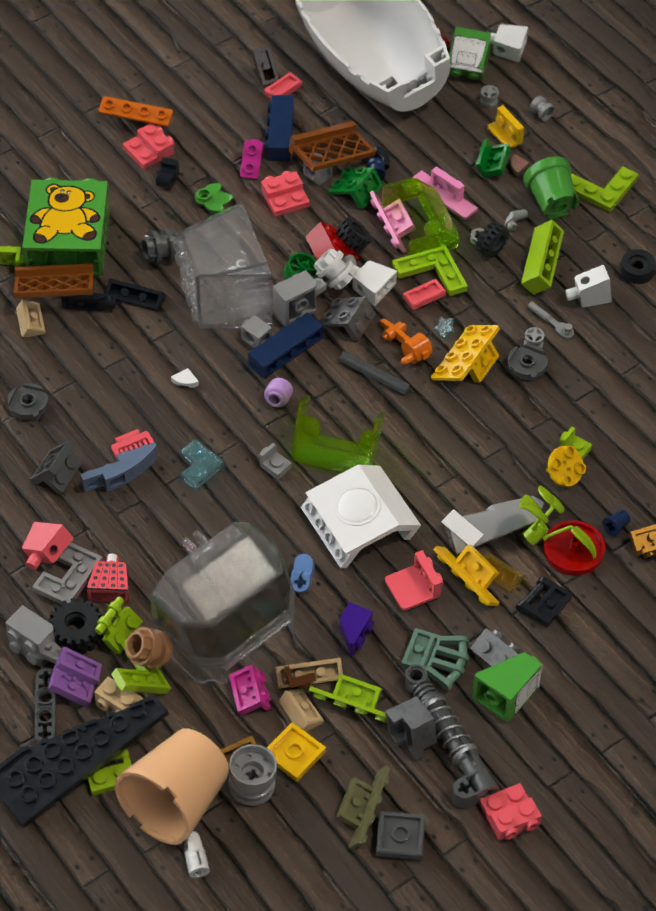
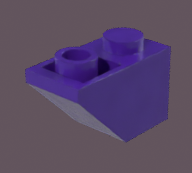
M351 602L348 603L340 617V632L349 655L354 656L357 649L360 650L363 647L364 637L366 633L372 631L375 622L372 621L373 611Z

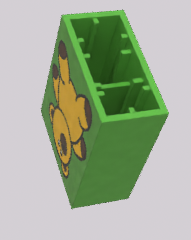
M57 178L31 181L22 246L25 267L93 263L94 275H103L110 216L108 181H98L92 178L82 181L60 180Z

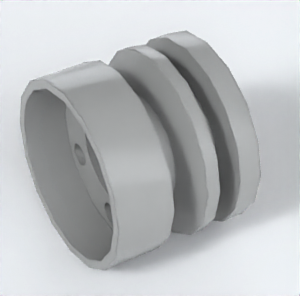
M249 744L241 746L232 754L229 763L228 789L231 796L237 802L256 806L265 803L275 791L277 761L274 754L268 748Z

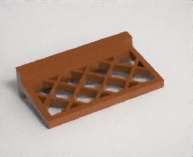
M354 121L291 136L288 150L291 155L297 154L312 171L375 156L376 153L372 146L356 131L357 124ZM345 145L353 146L355 149L345 147ZM330 149L338 150V151H340V152L338 153V152L330 151ZM314 152H315V153H319V154H323L324 157L318 156V155H314ZM342 152H346V153H349V154H352V155H345V154H342ZM327 156H330V157H334V158H337V159H330V158H326V157H327ZM311 160H315L321 163L314 164Z
M93 263L15 267L14 299L93 295Z

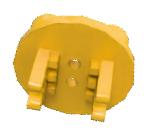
M560 446L550 454L546 471L556 484L567 487L578 483L582 474L586 472V465L583 463L581 454L574 446Z

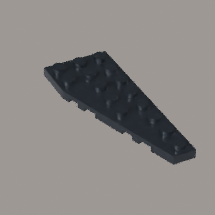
M153 695L132 703L128 708L118 712L112 711L107 713V716L98 720L92 719L62 731L63 734L49 739L47 737L40 740V743L20 748L0 764L1 799L22 825L26 827L169 714L168 710Z

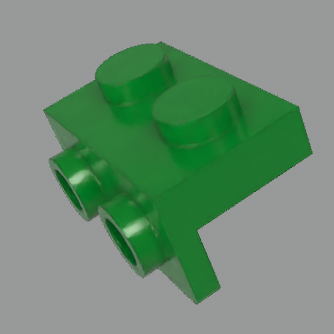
M484 139L482 147H480L479 157L476 160V168L480 171L483 178L504 174L511 151L509 143L491 146L489 140Z

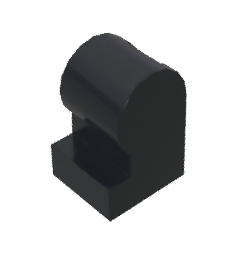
M162 158L161 167L156 176V186L172 189L180 174L178 160Z

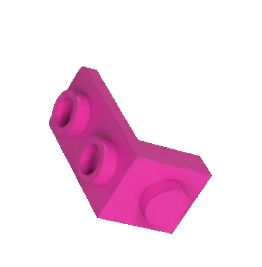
M245 140L240 177L259 178L262 154H265V145L260 140Z

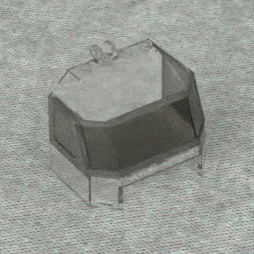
M233 522L208 541L201 532L195 531L193 537L201 545L199 548H196L190 539L185 538L182 543L190 554L165 572L150 595L154 630L164 631L169 636L173 645L171 658L197 683L218 681L219 684H228L227 670L288 624L289 630L294 634L295 590L280 549L250 522Z

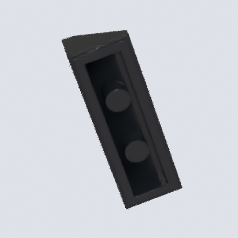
M110 278L105 291V295H116L117 301L160 311L167 295L158 290Z

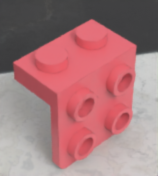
M423 550L415 553L413 566L386 576L385 583L400 609L406 611L441 597L443 579L440 573L435 572L431 558L426 557Z

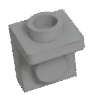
M272 443L260 452V467L277 480L292 468V463L277 452L276 444Z

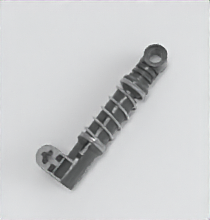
M419 664L409 666L405 674L406 690L413 694L414 697L417 696L434 717L435 728L438 733L437 739L443 741V748L449 750V758H452L453 765L456 768H460L465 775L455 781L453 785L452 802L460 809H466L478 804L479 799L496 793L499 786L480 759L477 746L470 743L471 738L469 735L464 734V726L458 725V717L452 715L453 710L451 707L446 706L447 701L442 694H438L427 677V670Z

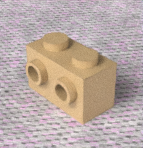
M109 676L94 692L96 706L107 713L112 711L118 712L128 708L132 703L143 700L141 696L134 692L121 691L116 686V681Z

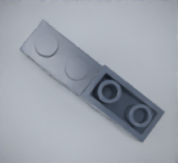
M156 443L145 444L139 448L124 451L117 455V462L109 463L103 467L80 474L84 492L103 486L109 492L137 478L158 458Z

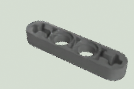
M43 668L36 674V744L40 743V740L43 739V729H47V737L49 739L56 736V693L48 690L53 672L50 668ZM45 677H49L48 687H44L43 680ZM45 694L52 696V699L48 702L40 700L41 696ZM45 713L52 716L49 721H41L39 718Z

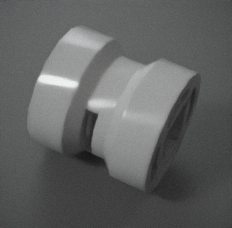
M538 96L531 102L530 110L534 114H538L541 120L547 121L553 116L555 106L547 103L544 97Z

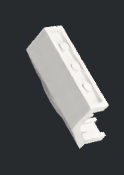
M356 465L305 492L308 498L301 506V509L340 568H347L361 549L379 539L399 531L404 540H410L421 526L381 466Z

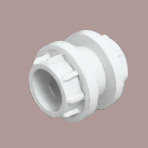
M327 250L316 261L314 266L317 270L316 275L321 278L326 276L329 279L326 283L329 288L334 287L336 290L345 287L356 273L353 269L354 264L351 261L346 263L342 261L344 254L340 250Z

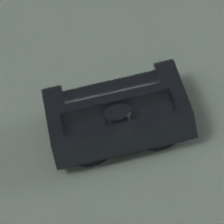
M542 576L537 580V585L523 601H519L516 609L521 614H527L548 627L572 599V593ZM543 590H548L535 607L531 606Z

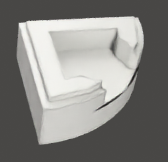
M188 368L171 376V381L177 386H189V388L199 386L198 380Z

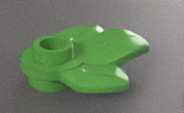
M212 183L207 185L206 188H201L197 191L195 201L212 212L224 211L223 206L227 205L233 196L220 191V183Z

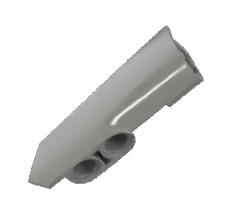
M531 496L542 508L544 502L534 496ZM521 498L491 505L483 512L462 516L484 534L473 545L474 548L531 525L538 518L529 511L519 508ZM445 526L452 547H455L456 554L459 555L468 544Z

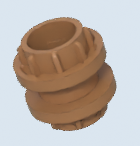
M140 627L135 632H132L126 641V654L131 662L138 666L158 669L166 664L172 656V641H170L169 636L164 631Z

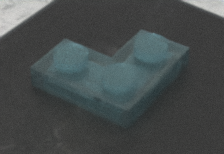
M196 439L181 450V456L192 465L184 470L180 476L194 490L224 467V461Z

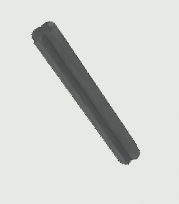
M346 351L340 356V362L403 395L407 394L410 389L408 383Z

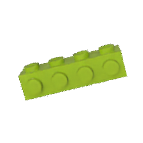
M553 220L543 223L534 229L521 282L533 295L545 291L552 285L564 230Z

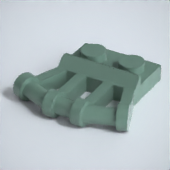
M415 628L401 667L407 669L411 665L419 664L427 670V676L439 683L442 689L449 691L453 687L452 684L459 677H462L465 672L464 665L469 661L467 654L469 639L467 636H441ZM440 645H457L459 651ZM438 654L454 659L457 662L454 664L435 657ZM432 667L442 669L451 673L447 677H444Z

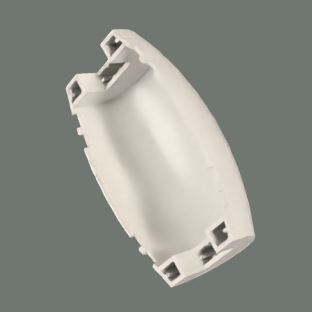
M295 0L306 29L328 62L357 89L379 103L396 111L414 110L430 101L444 86L450 73V57L445 42L441 38L439 28L436 27L434 19L420 0Z

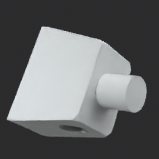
M499 25L497 33H491L493 54L520 62L527 42L528 27Z
M367 261L362 268L356 265L353 266V269L356 271L353 277L354 291L362 297H366L368 302L374 306L396 285L397 271L372 261Z
M604 265L575 276V287L565 290L567 300L570 301L578 298L582 307L612 302L610 279Z

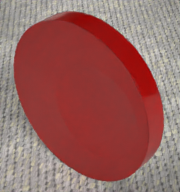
M571 520L556 524L547 534L570 525L573 527L578 526L593 541L596 548V558L593 560V556L588 548L568 530L552 536L546 541L544 540L543 552L547 562L555 570L572 576L585 575L597 569L602 563L605 554V542L600 532L593 526L581 521Z

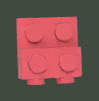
M148 124L137 130L136 137L122 143L123 150L143 170L162 161L163 157L167 158L174 154V140L171 136L166 137L160 125Z
M285 171L281 176L277 177L267 176L261 181V192L275 217L310 207V201L303 190V183L296 171Z
M521 783L479 799V804L499 841L512 839L518 833L525 830L532 831L541 823L542 815L532 797L528 798Z

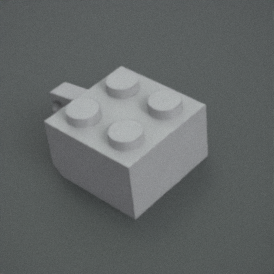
M306 270L282 282H278L273 286V312L285 327L307 312L310 315L315 313L317 296L327 289V284L321 277L313 279Z
M22 605L5 622L10 649L17 654L21 653L31 664H37L41 668H44L49 661L56 664L62 648L55 643L53 625Z

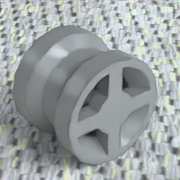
M486 85L481 89L480 104L483 107L493 108L497 106L499 95L497 87Z
M537 327L527 329L524 344H532L542 349L545 337L543 330Z

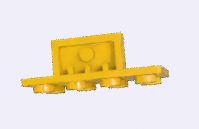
M469 325L466 327L449 353L446 354L443 361L435 369L431 379L433 381H462L469 373L474 383H481L499 358V354L491 341L500 330V327L498 325Z

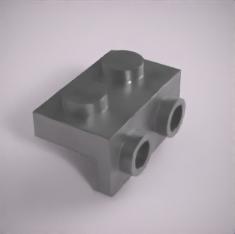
M485 628L470 648L491 666L517 656L521 651L514 643L510 642L507 644L503 640L505 636L498 630L494 629L491 631Z

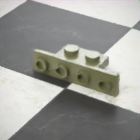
M387 765L377 771L372 786L356 777L350 780L336 818L355 829L348 846L351 850L362 846L367 840L368 834L366 832L375 819L374 811L382 800V789L390 779V776H388L390 767Z

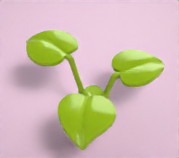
M543 486L538 487L539 494L550 504V508L545 514L540 505L531 496L526 494L521 498L519 508L529 511L538 518L523 533L529 543L536 545L542 538L546 541L552 536L570 530L588 548L593 556V560L596 558V548L593 541L578 526L573 527L570 525L547 534L549 529L545 524L549 521L548 516L554 508L562 514L564 507Z

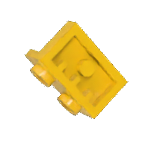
M503 105L498 107L496 121L488 124L487 129L501 144L509 143L511 148L522 144L524 136L523 125Z

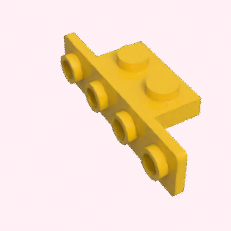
M467 545L457 558L447 548L435 546L433 550L438 554L437 558L452 568L451 572L465 582L464 585L467 589L479 596L478 599L485 606L499 605L500 602L487 590L499 572L472 545Z

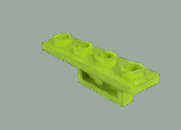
M340 674L333 694L312 686L309 688V691L314 693L313 697L323 701H326V698L335 700L334 705L342 708L350 705L355 707L354 712L365 716L369 712L376 715V720L387 723L386 713L376 709L382 692L380 687Z

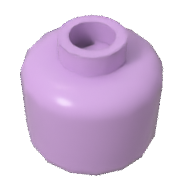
M274 378L265 389V400L273 407H284L293 394V387L286 379Z

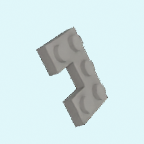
M70 543L56 560L70 567L65 576L60 579L43 571L32 586L33 592L61 605L64 600L70 603V598L77 599L89 582L95 563L103 561V557L74 543Z

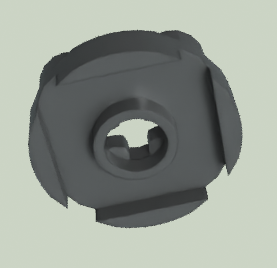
M524 344V347L520 348L517 346L508 355V372L520 379L534 382L545 373L548 359L545 356V352L538 346L532 344ZM530 360L531 364H526L524 362Z
M32 383L23 384V387L19 389L17 387L9 393L7 400L10 414L22 420H39L49 405L48 396L44 389ZM29 399L32 401L30 404L24 403V401L27 402Z

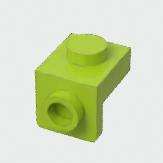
M0 246V265L25 266L21 247Z

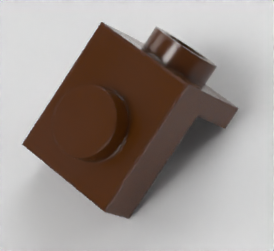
M289 665L285 666L284 671L281 672L284 685L288 684L289 688L299 686V690L306 689L312 686L311 682L316 681L314 672L292 678Z

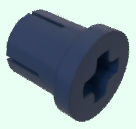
M620 509L612 516L604 518L602 523L608 534L617 536L621 533V529L630 523L631 519L625 510Z

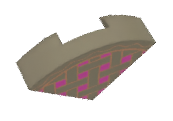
M514 154L511 158V168L513 174L519 177L529 167V162Z

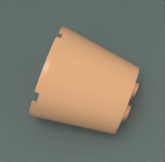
M180 729L117 777L115 781L116 796L129 818L133 815L142 824L140 829L161 842L178 845L190 837L229 776V765L222 751L208 737L192 729Z

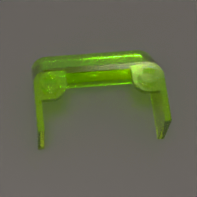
M407 178L383 185V207L390 205L399 198L401 201H406L418 197L430 220L424 226L426 236L409 241L408 256L445 245L448 250H451L459 245L460 235L436 188L417 178Z
M306 395L299 401L291 447V456L295 461L340 472H345L356 465H373L381 439L385 412L381 411L377 415L374 429L365 430L360 435L359 443L320 435V421L315 417L307 415L310 396Z

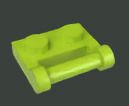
M127 747L109 761L123 759V763L98 769L88 777L92 796L115 790L117 777L132 765Z

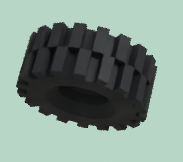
M70 598V603L64 600L61 607L58 604L54 607L55 612L51 611L48 622L53 625L55 643L61 648L65 646L77 653L82 651L83 655L87 653L86 649L92 651L95 649L94 644L99 646L101 643L100 638H103L104 632L102 635H99L94 630L102 613L101 611L99 612L97 605L93 607V602L90 600L85 603L84 598H80L79 602L75 598ZM74 621H81L85 624L78 630L68 628V625Z

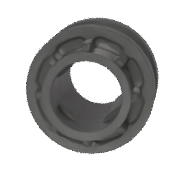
M168 228L162 229L160 235L156 231H149L141 239L142 255L145 260L154 265L160 264L162 258H165L167 262H173L181 254L179 235Z

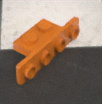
M106 96L103 97L99 107L100 114L165 127L169 126L173 116L172 109Z

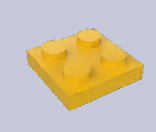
M293 722L267 747L276 758L277 768L296 782L326 752L324 745Z

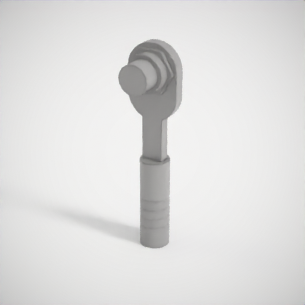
M533 301L529 303L528 308L553 325L557 334L565 339L573 337L574 330L571 324L559 323Z

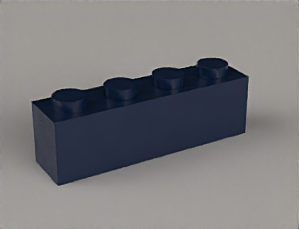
M272 95V101L268 102V113L271 114L267 115V126L269 128H266V140L268 142H265L264 152L268 153L269 161H290L291 154L288 150L293 130L294 96Z
M308 312L305 313L303 316L296 318L287 327H283L274 336L268 337L258 347L251 349L248 353V366L263 379H266L322 340L323 325Z

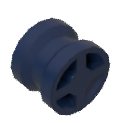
M381 158L368 160L367 168L374 167L380 180H383L386 176L384 160Z

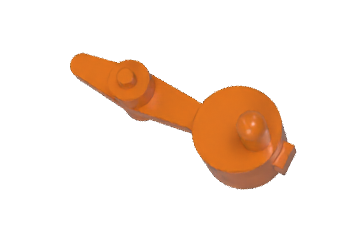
M384 318L379 321L380 326L385 329L383 331L384 340L390 342L396 339L402 343L401 349L405 356L401 359L402 365H407L410 362L416 364L422 359H427L432 354L431 342L422 333L409 337L405 334L407 327L405 323L399 321L393 324Z

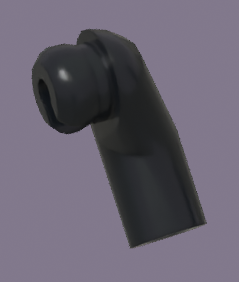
M375 146L373 149L376 153L373 158L379 157L384 160V169L388 170L390 168L389 154L381 146Z

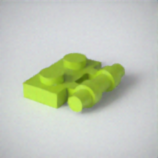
M117 597L114 602L109 604L108 611L97 621L98 625L94 630L99 635H102L103 632L106 633L102 641L115 654H121L124 649L121 645L126 638L128 639L129 635L135 632L143 622L130 607H124L122 610L121 606L125 601L121 597ZM115 617L116 620H115L114 623L112 624L111 621H112V619Z

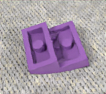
M64 646L54 666L48 690L87 707L91 703L94 685L99 681L102 664Z

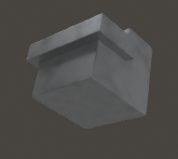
M417 696L385 711L390 738L397 746L405 743V746L416 760L424 756L423 749L437 743L434 717Z

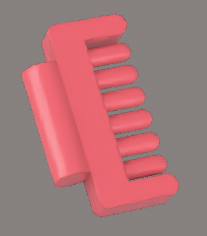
M136 429L116 437V443L111 445V450L117 459V455L124 451L133 450L143 446V444L154 443L148 431L140 433Z

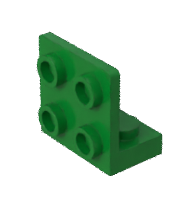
M374 167L347 168L332 183L327 192L329 195L350 194L358 209H364L372 199L369 192L373 190L377 194L383 184Z

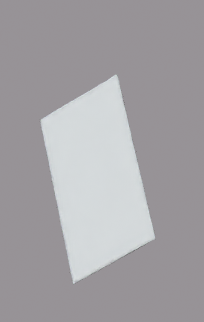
M454 509L441 521L468 545L473 546L484 535Z

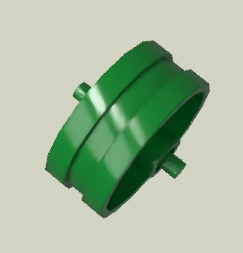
M294 253L284 266V277L288 279L306 270L309 274H313V279L318 278L316 275L317 270L314 268L316 260L306 253Z

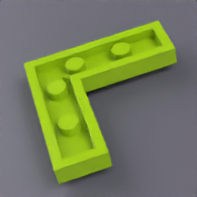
M622 166L605 188L599 187L574 174L571 175L578 198L611 213L638 180L639 174Z
M446 245L392 260V267L397 271L399 279L435 269L449 296L466 292L468 289V285Z
M127 638L121 644L125 652ZM134 664L136 670L116 668L111 674L116 681V686L121 691L167 694L172 689L159 668L152 669Z

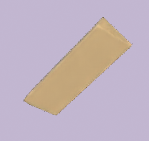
M341 658L289 665L292 678L314 672L316 681L311 682L312 684L336 681L340 674H343ZM285 666L275 667L278 689L289 687L288 684L284 685L281 676Z

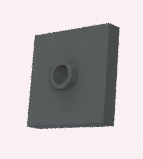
M380 811L376 856L422 860L425 815Z

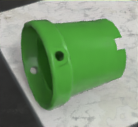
M556 156L542 159L533 164L523 176L526 188L530 193H533L544 216L546 217L547 214L549 219L565 217L569 214L567 210L571 207L575 210L579 205V199L571 178V166L569 161L563 157Z

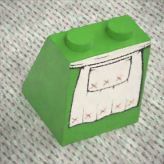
M455 27L449 54V74L451 76H466L471 80L483 79L492 48L491 33Z
M524 652L482 670L474 676L472 699L508 723L539 688L542 664L536 657L529 656Z

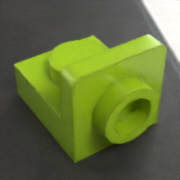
M571 427L568 432H563L559 442H561V446H574L581 454L582 459H584L591 451L592 444L576 436V428Z

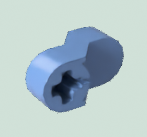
M300 554L296 557L291 574V586L299 594L307 593L312 584L315 563L308 554Z

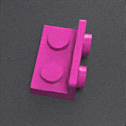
M251 664L229 675L239 714L244 715L259 707L266 711L271 709L269 704L271 697L265 688L264 682H266V677L262 670H258Z

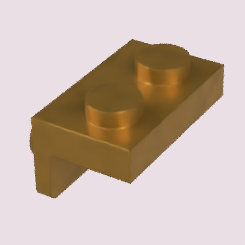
M656 524L628 533L636 557L643 555L644 558L656 555Z

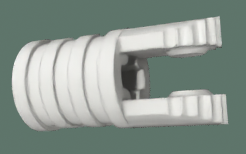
M193 831L184 843V855L189 876L199 878L207 875L210 869L200 837L196 831Z

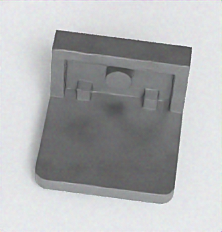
M366 297L337 298L323 315L320 323L323 325V328L344 327L352 341H359L376 313Z

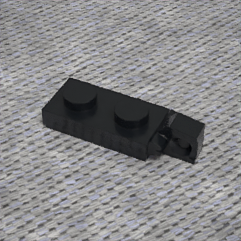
M93 292V295L61 296L63 309L101 312V309H115L117 303L116 295L112 294L105 295Z

